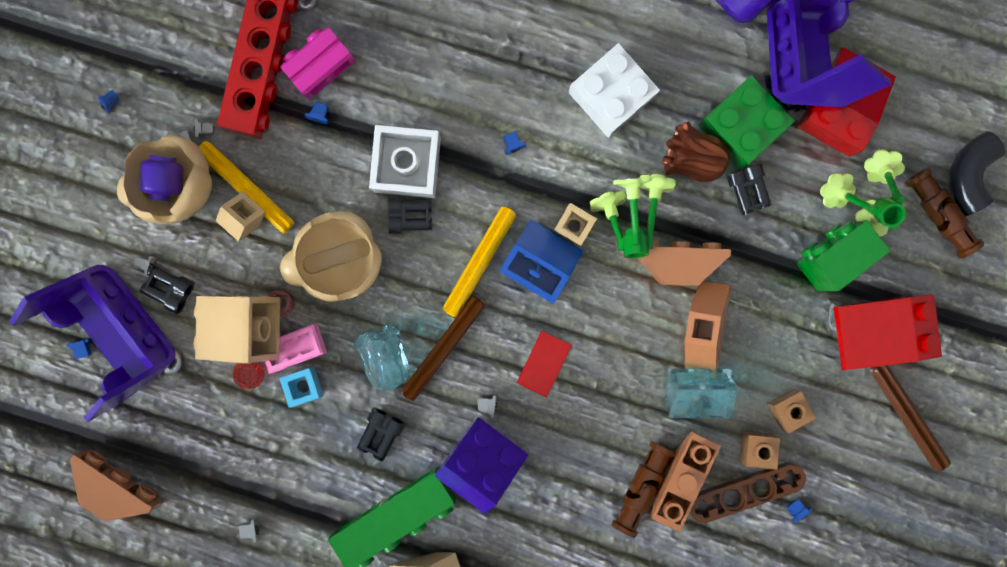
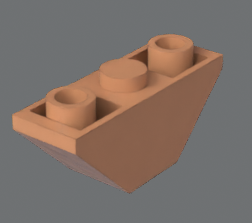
M653 241V249H649V256L637 258V260L661 285L699 286L731 256V249H721V243H702V248H690V242H671V247H659V241Z
M703 281L697 287L689 311L685 336V372L717 377L731 285Z
M689 433L675 450V456L670 458L663 473L665 478L655 496L651 519L681 532L721 448L720 445L696 433Z
M85 450L74 454L70 459L78 504L104 522L149 513L163 502V500L156 496L155 490L146 485H139L130 479L131 475L127 471L112 467L105 462V457L96 451Z

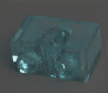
M731 369L668 370L665 400L669 418H732L737 387Z

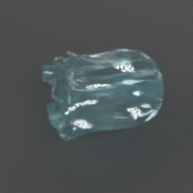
M391 324L384 325V330L377 331L376 334H374L373 330H368L360 334L359 339L353 343L361 356L369 382L381 391L401 386L406 382L409 373L408 362L400 341V330L393 328Z

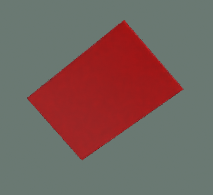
M541 331L517 380V384L547 398L572 345Z

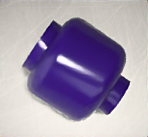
M150 155L149 160L143 161L140 165L139 189L144 193L150 194V200L170 202V196H177L182 193L184 168L181 164L176 163V158Z

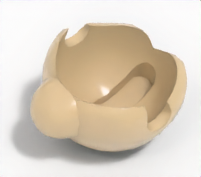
M167 135L154 142L142 141L128 154L125 162V175L119 179L117 185V196L121 203L130 207L136 216L145 221L156 224L182 222L195 215L205 205L211 194L212 179L209 174L207 159L200 147L190 139L182 136ZM150 155L176 158V163L181 164L184 168L182 193L177 196H170V202L150 200V194L144 193L139 189L140 165L143 161L149 160Z
M332 211L315 217L301 228L295 237L292 250L283 256L281 260L280 272L287 283L303 287L309 294L320 300L329 302L341 301L359 296L372 286L381 268L382 253L378 245L373 241L372 231L365 220L351 212Z

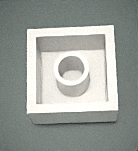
M618 43L571 84L568 93L609 138L651 102L660 89Z
M375 125L369 189L374 193L435 198L441 142L439 131Z

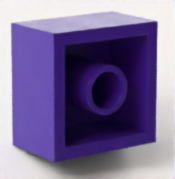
M478 417L467 428L434 476L485 514L498 504L529 454Z

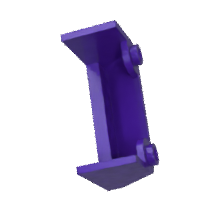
M774 0L767 11L772 93L776 98L785 104L839 108L891 85L890 79L862 54L832 69L828 34L838 30L845 24L849 16L848 3L854 0Z
M95 265L24 296L9 320L12 326H15L42 313L51 325L58 328H67L79 323L115 369L103 379L101 388L104 395L98 399L84 416L87 422L130 398L167 369L176 356L173 345L117 273L105 265Z

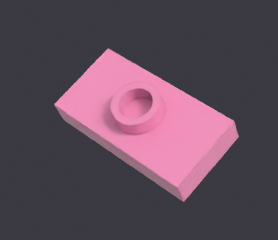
M312 324L281 336L279 359L265 361L268 373L273 374L326 354L327 350L318 324Z

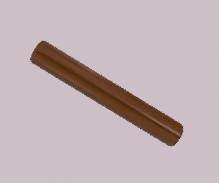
M474 296L470 298L403 387L401 393L410 401H414L484 309L485 304Z
M889 366L871 367L870 373L931 467L937 471H942L949 467L951 464L949 458Z

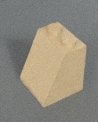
M196 296L194 308L196 336L193 342L195 359L234 363H255L279 359L280 297Z

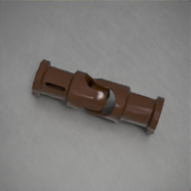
M925 168L905 182L906 186L912 187L922 201L920 205L937 225V229L943 237H948L957 249L956 255L959 259L975 253L984 246L983 240L976 238L968 226V219L961 213L945 188L941 189L932 177L931 168Z
M655 441L650 442L651 449L644 463L639 464L630 487L622 500L624 505L617 520H613L611 524L618 531L634 538L638 534L637 527L643 515L648 514L654 497L665 478L663 473L670 458L676 454L675 451Z

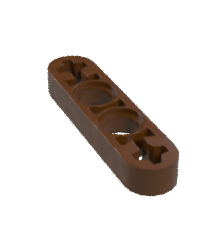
M786 462L778 464L777 470L764 469L700 491L690 511V515L698 522L708 523L800 491L805 485L806 475L799 466ZM788 470L797 475L792 478L793 483L791 485L786 481L775 483L771 478L774 475V478L778 480L787 477ZM759 479H765L768 482V491L764 495H755L753 492L754 483ZM730 489H735L739 492V501L731 506L726 505L723 498L724 494ZM713 495H716L717 502L722 507L718 510V507L715 505L706 507V513L703 515L699 511H695L699 507L700 500H703L706 504L716 502L712 497Z

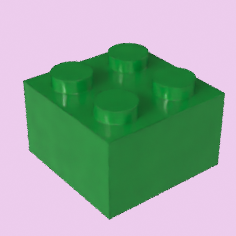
M751 75L702 120L698 126L706 134L724 141L730 152V160L741 169L750 164L794 122V119Z
M850 220L844 225L838 223L825 233L827 238L821 243L813 242L800 252L803 257L795 263L817 291H840L889 253L890 249L867 220L855 223Z

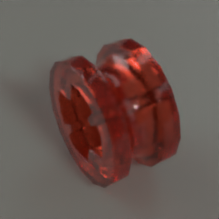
M284 290L270 292L266 297H279V295H282V300L287 301V307H283L280 310V317L290 315L295 307L293 296Z

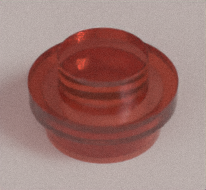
M260 362L237 363L233 369L234 382L242 389L249 390L258 387L265 376L264 368Z

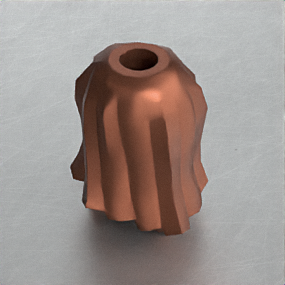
M689 121L675 127L676 133L666 143V146L669 148L668 156L664 155L662 161L665 174L677 173L699 182H712L720 178L725 173L730 159V152L726 143L717 137L699 132L692 127Z

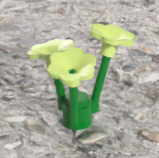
M886 149L877 150L872 158L865 161L864 168L867 171L869 181H880L883 184H888L892 197H883L877 201L872 199L864 201L854 195L856 187L853 185V176L849 173H843L842 175L833 173L829 176L828 183L824 184L820 189V194L824 197L823 205L827 208L835 206L842 208L849 201L863 208L856 213V221L867 220L879 237L887 234L888 227L891 230H896L906 217V209L902 205L905 197L900 194L894 180L896 176L901 175L905 170V166L902 163V155L899 151L888 152Z
M661 174L641 175L639 178L613 180V185L626 188L627 199H630L632 229L626 230L623 237L617 219L619 213L616 206L626 201L624 191L602 194L599 198L590 201V209L592 212L605 211L607 219L611 220L617 238L618 251H624L625 258L649 256V249H653V231L657 204L661 201L662 192H673L675 190L676 181L672 178H666ZM639 188L650 191L648 199L651 203L646 234L644 229H639L637 199L640 198Z

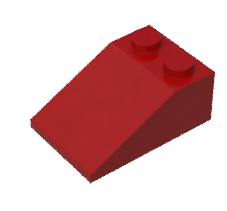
M842 47L831 65L832 69L859 55ZM873 64L890 79V86L844 107L808 105L797 128L848 157L863 152L880 122L896 76Z
M934 294L901 296L833 307L842 370L919 362L942 357Z

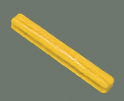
M208 141L201 143L199 147L204 153L208 164L239 194L244 192L266 212L264 217L281 233H287L295 224L294 220L213 144Z
M502 206L445 302L443 306L445 313L452 317H457L465 306L514 222L516 213L513 210Z

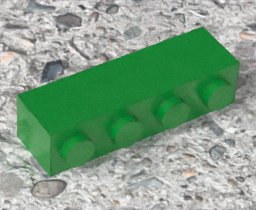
M438 467L430 470L332 532L327 540L344 567L368 566L374 561L373 556L382 550L384 553L390 552L401 543L399 539L409 533L411 537L417 535L427 527L426 522L434 517L440 520L454 510L452 506L455 505L456 496L451 488L434 476L438 471Z

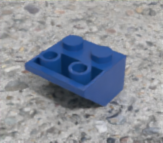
M531 219L499 272L551 304H554L577 265L583 250Z

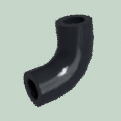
M990 131L983 132L967 143L957 153L950 168L949 187L955 203L965 216L981 211L993 203V199L985 187L983 176L990 164L1005 155V147L999 137Z

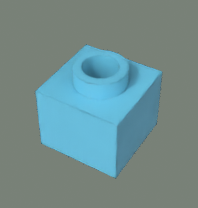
M315 367L279 378L289 408L324 396ZM302 380L307 381L308 391L301 390L300 382Z

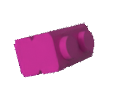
M329 27L323 31L322 29H317L307 38L308 43L300 50L293 49L283 58L285 63L280 66L308 100L313 98L356 62Z

